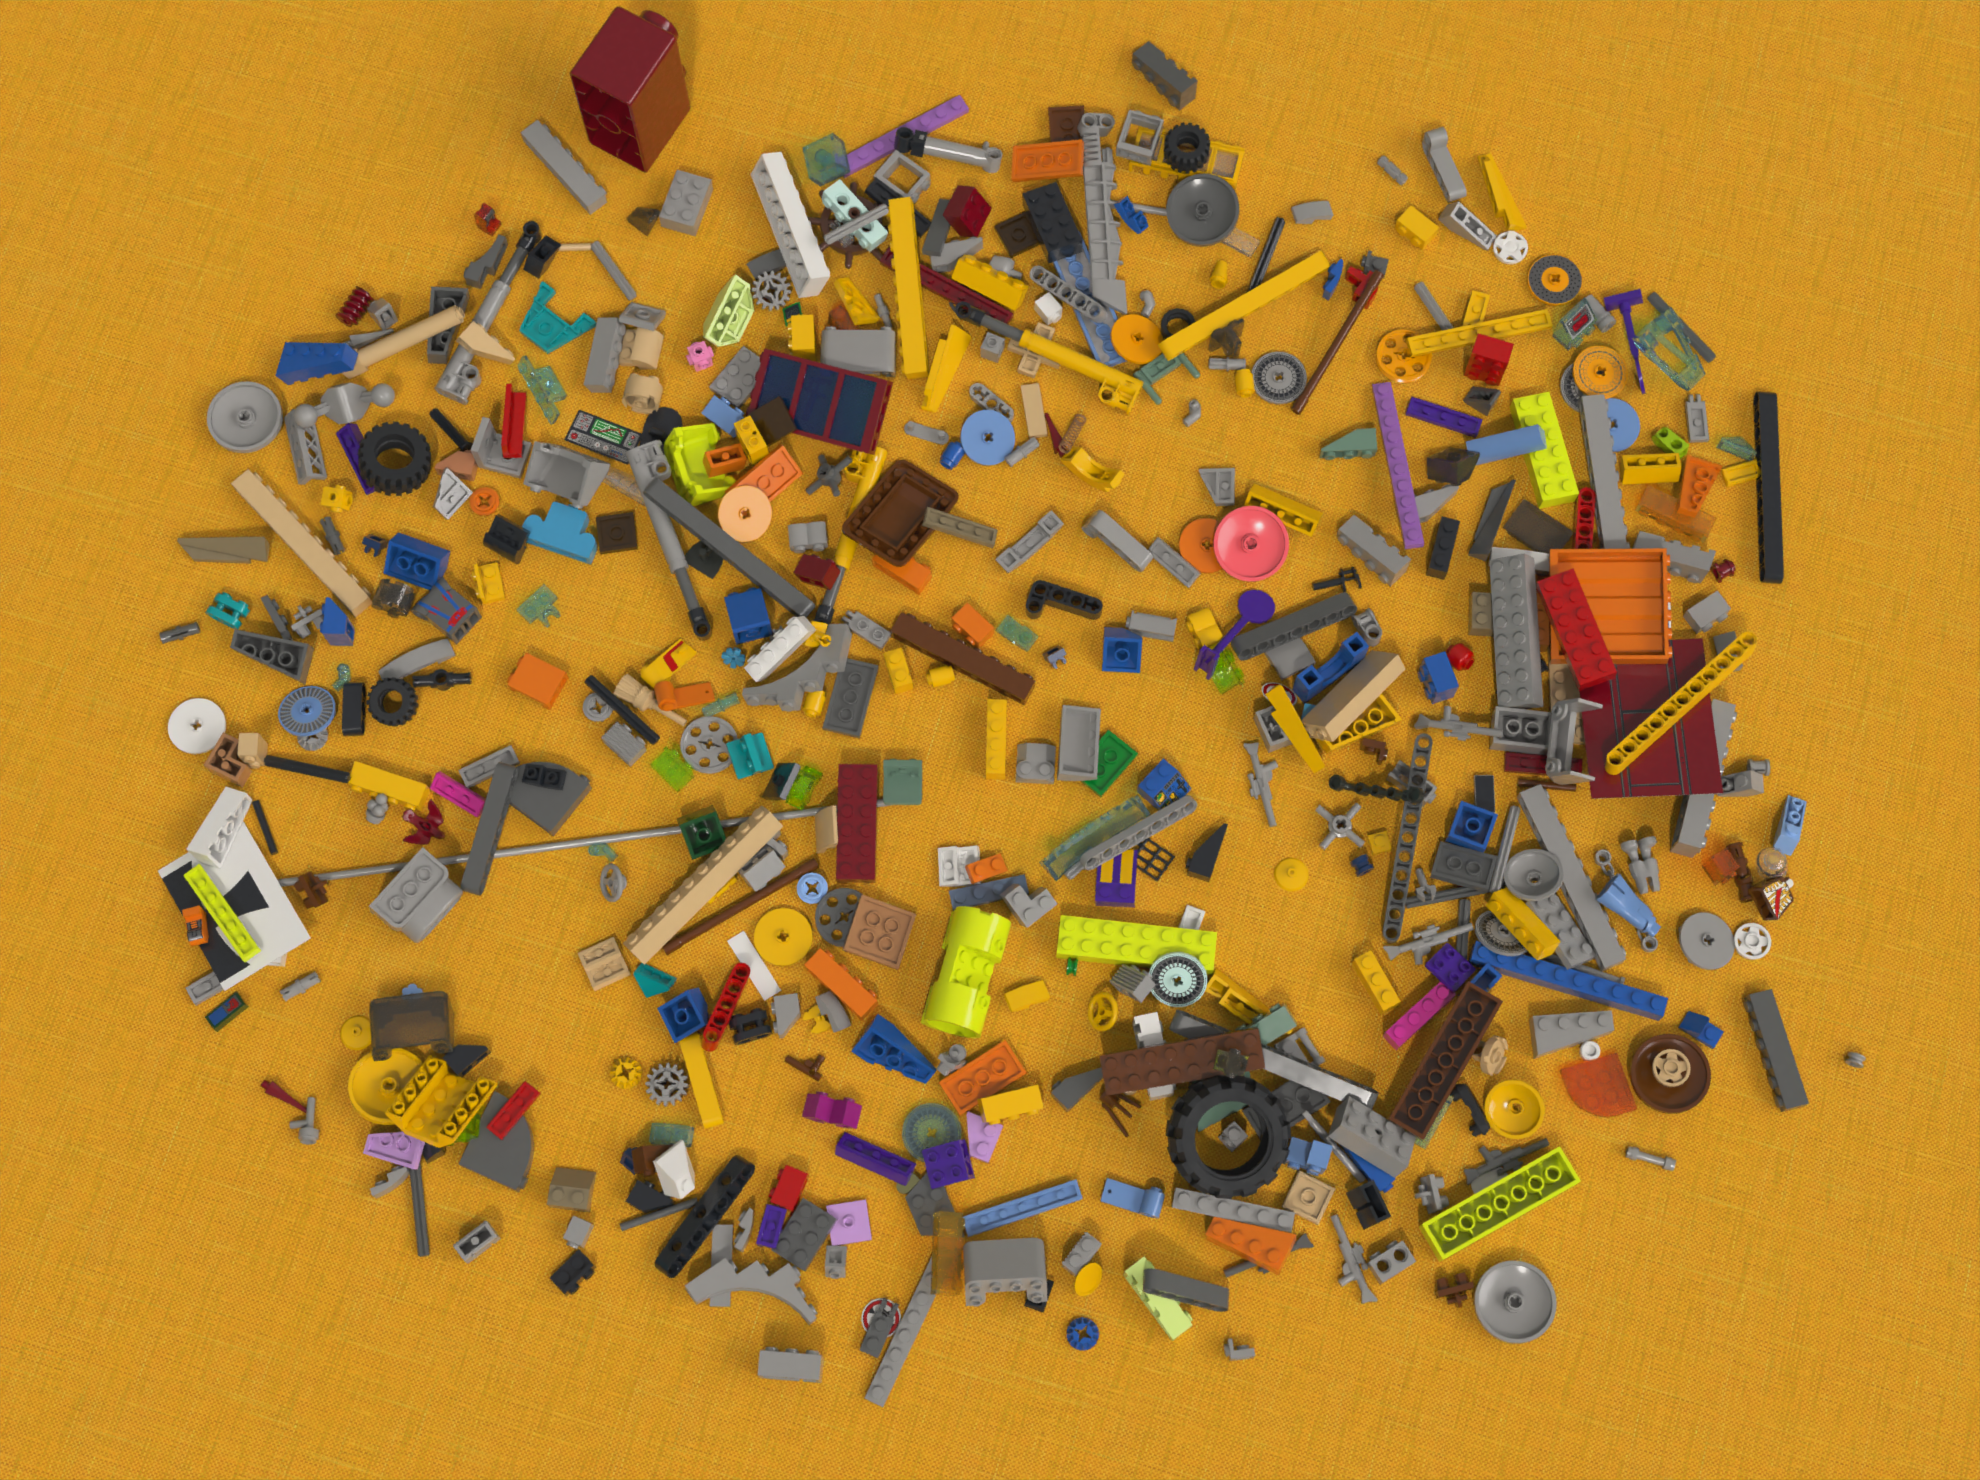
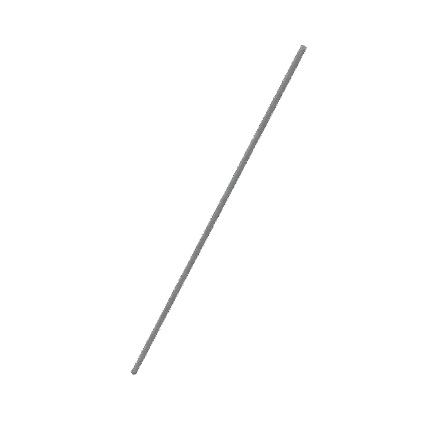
M883 799L877 800V807L891 806L885 805ZM829 806L773 813L778 821L815 816L819 811ZM749 817L720 820L722 828L740 826ZM679 826L502 849L496 850L494 858L681 834ZM470 854L436 859L443 865L463 863L468 861ZM409 862L314 874V876H318L320 881L396 872L401 871ZM298 877L277 880L280 886L283 887L294 885L299 879Z

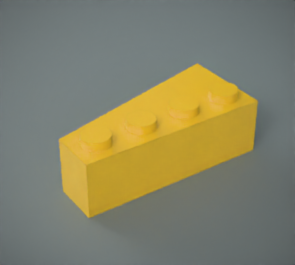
M1381 693L1333 742L1320 739L1315 740L1328 754L1394 726L1402 719Z

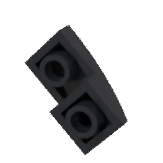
M526 764L522 783L563 791L567 772L560 769L546 768L543 765Z

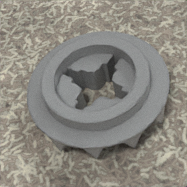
M596 693L590 694L583 703L585 716L594 722H603L605 719L610 718L613 709ZM596 701L600 706H604L601 708L600 714L597 710H593V708H596Z
M325 728L315 734L318 739L312 737L309 739V736H297L298 743L306 750H318L327 742L328 731Z

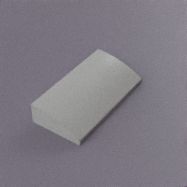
M1070 705L1062 706L1057 780L1087 781L1097 779L1101 709Z

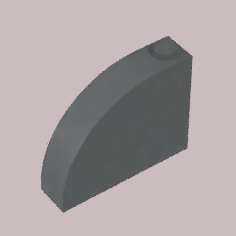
M531 762L517 766L519 773L510 805L554 837L591 791L590 780L582 774L578 776L568 768L555 763ZM525 765H543L546 768L565 770L567 774L563 791L522 783Z
M494 1091L459 1165L519 1193L527 1185L528 1178L526 1177L533 1161V1134L524 1115L503 1140L486 1128L509 1100Z

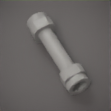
M1628 1146L1625 1155L1626 1158L1634 1161L1640 1159L1660 1165L1664 1170L1673 1171L1676 1164L1675 1159L1667 1156L1665 1158L1641 1152L1639 1148Z

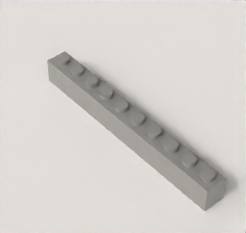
M1604 394L1582 396L1578 404L1590 485L1596 495L1595 519L1600 549H1630V544L1626 542L1625 536L1627 535V525L1623 523L1625 511L1620 503L1622 491L1620 488L1618 489L1617 483L1619 482V472L1615 470L1617 458L1612 450L1614 438L1612 435L1610 436L1609 430L1611 429V419L1607 417L1608 401L1605 400Z
M1541 784L1522 791L1517 796V800L1541 849L1553 854L1563 867L1564 877L1560 888L1583 936L1597 955L1594 959L1600 971H1605L1622 964L1626 960L1625 949L1622 945H1619L1617 933L1608 923V914L1605 910H1602L1600 902L1595 900L1598 894L1593 892L1591 888L1592 882L1582 869L1583 863L1580 858L1576 857L1572 841H1568L1566 837L1565 826L1559 822L1557 810L1554 806H1551L1548 800L1550 798L1548 791L1545 788L1543 789Z

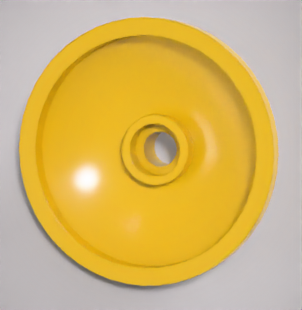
M1510 1079L1498 1083L1490 1090L1485 1100V1115L1490 1126L1498 1134L1511 1139H1522L1535 1133L1541 1126L1545 1117V1104L1538 1090L1531 1084L1522 1080ZM1514 1103H1518L1520 1109H1516Z

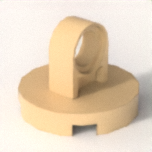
M1492 1036L1487 1042L1480 1041L1477 1048H1483L1482 1053H1473L1472 1055L1474 1060L1480 1062L1483 1073L1493 1076V1073L1498 1074L1502 1070L1507 1059L1504 1056L1505 1049L1508 1050L1505 1038Z

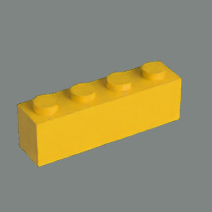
M963 255L958 259L951 277L953 280L1014 311L1022 306L1029 288L1023 281L1013 279L1007 273L997 271L991 265L981 263L971 255Z
M1254 484L1250 489L1243 506H1258L1268 509L1278 516L1285 526L1310 537L1314 535L1323 513L1257 484Z
M987 699L986 779L1005 780L1007 700Z
M355 761L350 772L351 780L348 782V785L354 792L362 793L363 791L369 793L368 795L375 799L378 794L383 793L387 796L388 803L393 805L399 803L405 805L404 808L411 809L412 811L416 809L422 811L430 792L426 784Z
M1507 887L1494 892L1487 902V908L1537 961L1552 955L1561 941L1520 898L1514 896Z

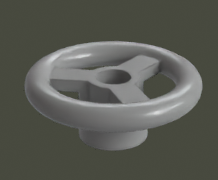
M610 863L602 869L600 887L606 900L616 902L626 888L627 881L618 866ZM612 869L611 877L606 878L608 871ZM606 885L610 888L612 896L608 893Z

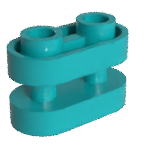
M222 592V594L217 593L213 599L217 603L216 607L209 606L205 613L216 621L234 630H238L242 625L238 618L240 616L247 617L250 612L248 605L241 600H238V602L232 600V596L225 592ZM226 608L232 611L233 613L232 615H229L223 612L222 610Z

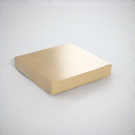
M1299 1170L1282 1208L1319 1225L1335 1188Z

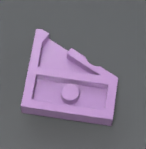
M967 1112L970 1156L989 1164L1003 1125H989V1122H982L981 1116Z

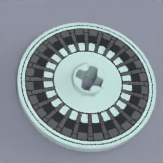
M1166 953L1156 959L1149 970V974L1153 977L1151 980L1156 984L1151 990L1152 994L1156 999L1168 1006L1185 1007L1191 1005L1202 997L1207 987V973L1203 964L1196 957L1188 953ZM1178 976L1181 977V980H1179L1178 983L1174 982V980Z

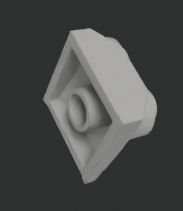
M1040 743L1018 744L1016 782L1054 784L1056 746Z

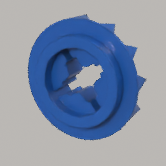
M1081 1317L1074 1319L1069 1324L1066 1335L1069 1344L1073 1348L1084 1351L1091 1349L1097 1343L1099 1331L1097 1325L1091 1319ZM1087 1326L1086 1333L1088 1334V1336L1091 1337V1339L1088 1337H1083V1339H1081L1080 1342H1078L1079 1334L1077 1333V1331H1075V1329L1082 1331L1083 1328Z

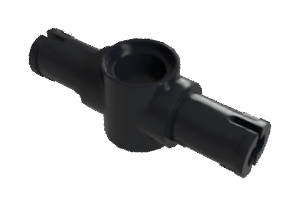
M438 669L434 673H430V675H414L413 687H431L446 691L451 687H455V685H471L472 680L470 679H472L471 672L454 673ZM441 677H446L445 682L438 683Z

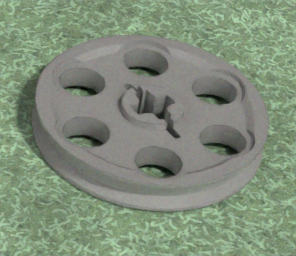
M707 716L694 720L686 727L681 737L680 747L684 760L692 769L701 773L712 774L723 771L732 764L726 744L723 742V737L731 735L733 741L738 740L735 730L727 721L718 717ZM718 723L720 725L719 730L715 732L710 731V724ZM699 728L701 734L698 737L691 736L692 729ZM709 741H712V744L715 746H711L710 749H707L705 743L708 744ZM689 746L696 747L695 754L688 755L686 748ZM719 754H728V760L720 762L718 760ZM703 758L709 759V766L701 767L699 765L700 760Z

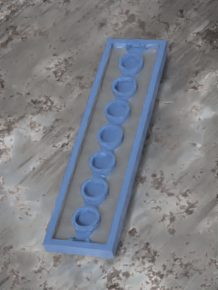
M1082 238L1081 253L1052 263L1060 279L1098 302L1106 310L1107 317L1104 322L1096 323L1072 308L1094 359L1112 367L1127 361L1115 351L1111 343V329L1118 318L1114 309L1093 298L1090 256ZM1071 291L1066 293L1067 297L1070 296ZM1085 300L1080 303L1079 307L1085 304ZM1099 309L1094 312V316L1099 313Z

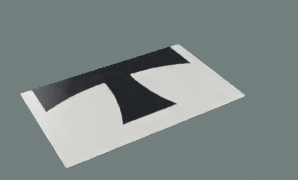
M244 821L238 830L221 869L200 863L188 852L158 870L182 916V910L195 906H200L206 912L209 941L199 946L224 991L311 939ZM198 864L207 872L261 949L258 954L247 962L241 959L229 940H225V934L183 876Z

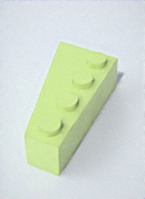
M1143 1257L1125 1270L1123 1276L1171 1341H1173L1192 1327L1191 1321L1193 1319L1186 1310L1182 1311L1179 1306L1180 1302L1143 1292L1144 1270L1155 1269L1151 1262Z

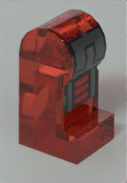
M482 203L480 210L474 213L477 228L490 236H493L502 225L501 221L496 219L495 211L485 203Z

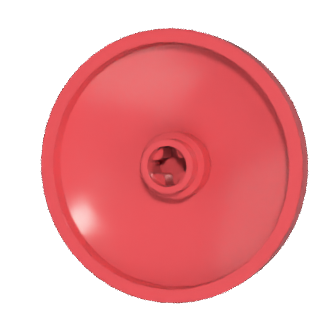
M1245 506L1233 510L1218 524L1213 538V550L1217 562L1227 574L1241 581L1254 582L1272 576L1281 568L1288 554L1289 538L1283 522L1273 512L1258 506Z

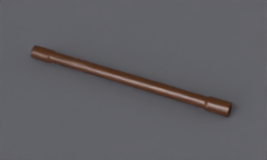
M1375 270L1364 291L1314 374L1292 406L1291 411L1295 414L1301 415L1310 396L1354 323L1382 281L1384 274L1380 271Z
M812 858L801 864L790 873L679 937L668 941L662 947L666 955L673 953L684 944L803 875L818 869V863Z

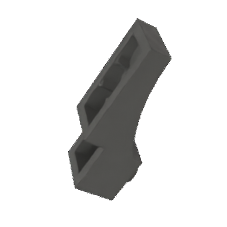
M498 234L494 244L486 254L476 262L471 261L469 267H466L464 278L467 285L481 289L487 274L495 276L508 246L505 236Z

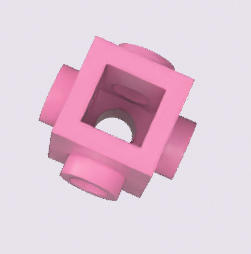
M704 341L695 342L690 347H687L688 355H686L689 365L694 366L696 372L713 366L711 358L714 356L710 346H706Z

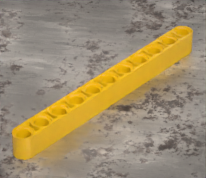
M1319 251L1159 343L1158 346L1167 361L1315 278L1328 270L1331 265L1323 252Z
M1749 631L1738 636L1613 748L1606 757V772L1610 775L1621 773L1750 657L1755 651L1757 636Z

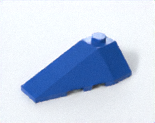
M879 1014L871 1021L851 1051L867 1063L883 1065L886 1070L891 1071L894 1069L902 1072L903 1076L925 1084L937 1070L892 1023Z

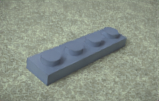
M1025 874L950 890L949 895L952 909L955 911L958 906L974 907L1002 901L999 894L1014 883L1019 884L1025 893L1029 895Z

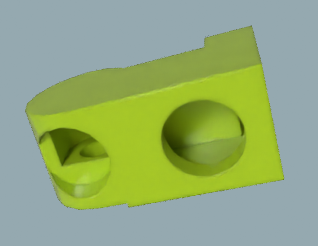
M1662 427L1652 436L1654 444L1665 453H1679V457L1682 459L1688 452L1689 444L1667 427Z

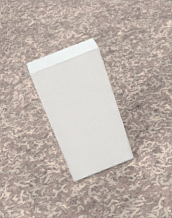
M1187 905L1179 928L1199 930L1206 911Z

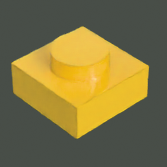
M1386 831L1367 836L1372 856L1392 850Z

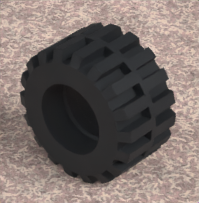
M1188 122V125L1181 123L1180 126L1175 125L1173 130L1170 129L1168 131V135L1165 137L1164 159H1166L1168 165H1171L1173 170L1178 169L1179 173L1185 171V174H1189L1190 171L1193 173L1197 172V168L1201 169L1203 164H1206L1209 157L1210 140L1209 135L1205 134L1206 130L1204 128L1199 129V125L1193 126L1192 123ZM1181 144H1191L1196 150L1187 153L1181 151L1178 146Z
M387 677L383 678L384 680L377 681L375 686L372 685L371 693L368 692L367 694L369 700H366L367 705H369L367 709L372 714L371 716L379 723L396 727L406 724V721L410 722L412 715H416L415 709L419 706L417 703L419 699L418 695L415 694V689L409 683L398 678ZM391 691L399 692L403 700L401 708L395 713H388L383 707L384 697Z

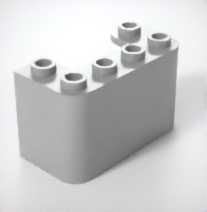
M1020 1238L970 1241L963 1246L966 1306H980L986 1301L987 1292H1018L1027 1290L1028 1300L1034 1303L1047 1302L1044 1242L1041 1239Z

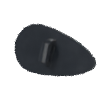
M661 407L658 411L655 409L649 414L643 427L640 446L651 441L661 440L662 445L660 447L663 455H665V440L674 428L683 426L679 413L672 408Z

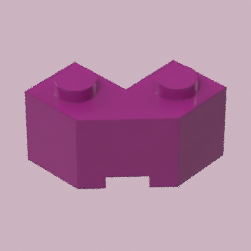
M816 1091V1094H807L802 1117L823 1124L824 1122L835 1124L836 1127L857 1129L862 1105L856 1104L854 1099L844 1097L843 1100H834L827 1097V1093Z

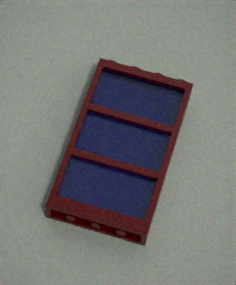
M764 348V352L760 355L759 370L755 374L756 383L750 394L751 402L746 410V417L749 416V413L781 396L798 429L793 434L875 455L893 382Z

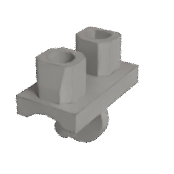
M301 605L297 606L299 612L293 616L296 620L302 616L304 619L293 624L291 628L302 638H305L311 634L307 624L313 621L317 629H320V623L323 622L324 616L322 609L307 616V613L313 611L312 608L308 606L303 609Z
M956 1044L949 1051L941 1053L938 1057L941 1063L936 1069L944 1076H947L949 1073L952 1074L957 1069L965 1066L968 1061L964 1060L967 1052L965 1047L961 1044Z
M1430 1174L1420 1178L1421 1185L1418 1186L1420 1193L1414 1196L1415 1199H1421L1423 1206L1426 1205L1428 1214L1443 1210L1442 1208L1449 1206L1448 1197L1446 1195L1439 1196L1438 1189L1444 1188L1443 1177H1435L1434 1174Z

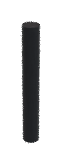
M253 801L252 805L270 854L275 855L278 853L260 801Z

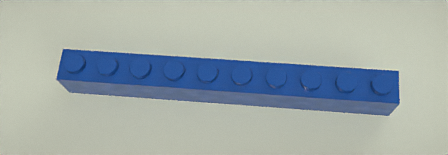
M1475 941L1468 960L1472 966L1483 968L1489 963L1502 975L1656 1021L1664 1017L1668 1001L1667 997L1573 969L1567 970L1566 967L1543 960L1537 961L1535 958L1523 954L1518 956L1500 955L1487 949L1479 941Z

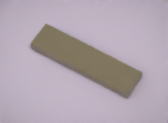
M930 507L925 509L922 526L986 547L993 548L995 546L997 529Z

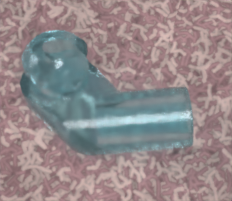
M344 663L337 666L339 679L331 685L337 692L343 688L344 683H348L351 679L350 668Z

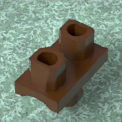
M312 871L298 877L299 880L294 884V887L299 893L304 890L306 891L308 897L303 900V903L307 909L316 908L329 902L325 896L327 891L324 888L328 884L327 880L321 882L319 877H315Z
M1465 1272L1454 1275L1456 1282L1454 1287L1449 1286L1447 1277L1437 1279L1436 1299L1453 1295V1297L1446 1300L1448 1305L1455 1303L1457 1308L1462 1307L1461 1301L1468 1300L1466 1294L1459 1295V1293L1474 1288L1473 1282H1469Z

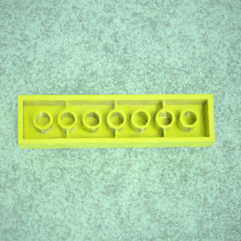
M1061 915L1056 958H1071L1072 960L1078 959V961L1114 965L1125 964L1131 966L1133 964L1136 967L1151 968L1154 961L1166 953L1184 952L1196 957L1203 964L1207 975H1212L1214 971L1217 932Z
M1559 1146L1419 1226V1229L1436 1258L1441 1262L1580 1183L1581 1180Z

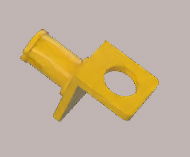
M811 621L810 623L816 631L802 644L816 648L820 644L827 647L830 642L826 639L831 641V637L825 634L827 624Z

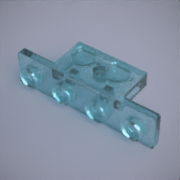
M526 355L522 356L517 365L518 370L524 377L528 388L532 391L536 402L543 410L544 416L550 424H555L560 413L554 402L565 400L567 394L550 366L534 369Z

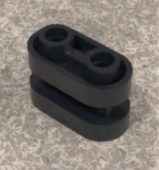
M756 1008L751 1010L750 1014H736L731 1017L729 1022L730 1030H737V1034L732 1036L734 1045L749 1043L772 1035L771 1026H764L763 1024L764 1021L768 1020L766 1010ZM756 1024V1028L745 1031V1027Z

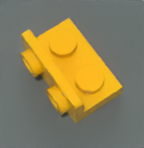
M477 563L473 564L474 570L471 572L474 582L477 581L478 585L475 588L477 599H481L483 604L505 600L498 563L478 566Z

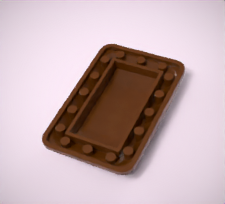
M898 460L843 523L842 532L845 536L890 564L902 567L910 561L935 531L934 529L922 526L925 509L930 507L949 514L957 503L959 495L957 491L906 460Z

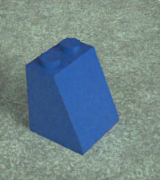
M750 588L746 592H734L724 597L736 645L773 636L761 588Z

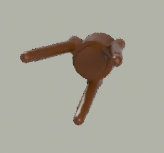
M1105 1091L1099 1098L1103 1102L1102 1107L1107 1110L1124 1136L1128 1137V1133L1111 1108L1117 1107L1129 1118H1132V1114L1119 1104L1120 1099L1139 1109L1141 1105L1121 1093L1107 1096Z

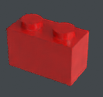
M785 1165L784 1169L781 1168L777 1175L779 1182L776 1187H772L768 1197L771 1199L770 1203L794 1213L808 1181V1173Z

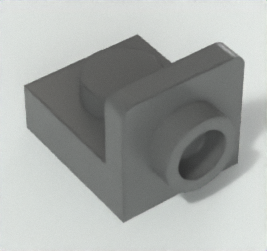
M1368 250L1367 256H1363L1361 267H1364L1363 273L1367 275L1370 270L1372 272L1377 270L1383 273L1385 277L1389 259L1372 256V251Z

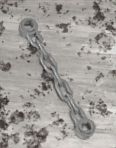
M1599 850L1594 856V861L1597 865L1601 866L1604 874L1612 879L1614 877V868L1610 863L1611 854L1607 850ZM1599 856H1603L1605 861H1600ZM1608 864L1611 870L1606 871L1604 866ZM1637 929V935L1641 940V948L1645 952H1653L1658 947L1657 939L1651 937L1647 932H1645L1647 936L1643 939L1640 934L1643 933L1642 930ZM1650 942L1652 947L1648 948L1645 943Z

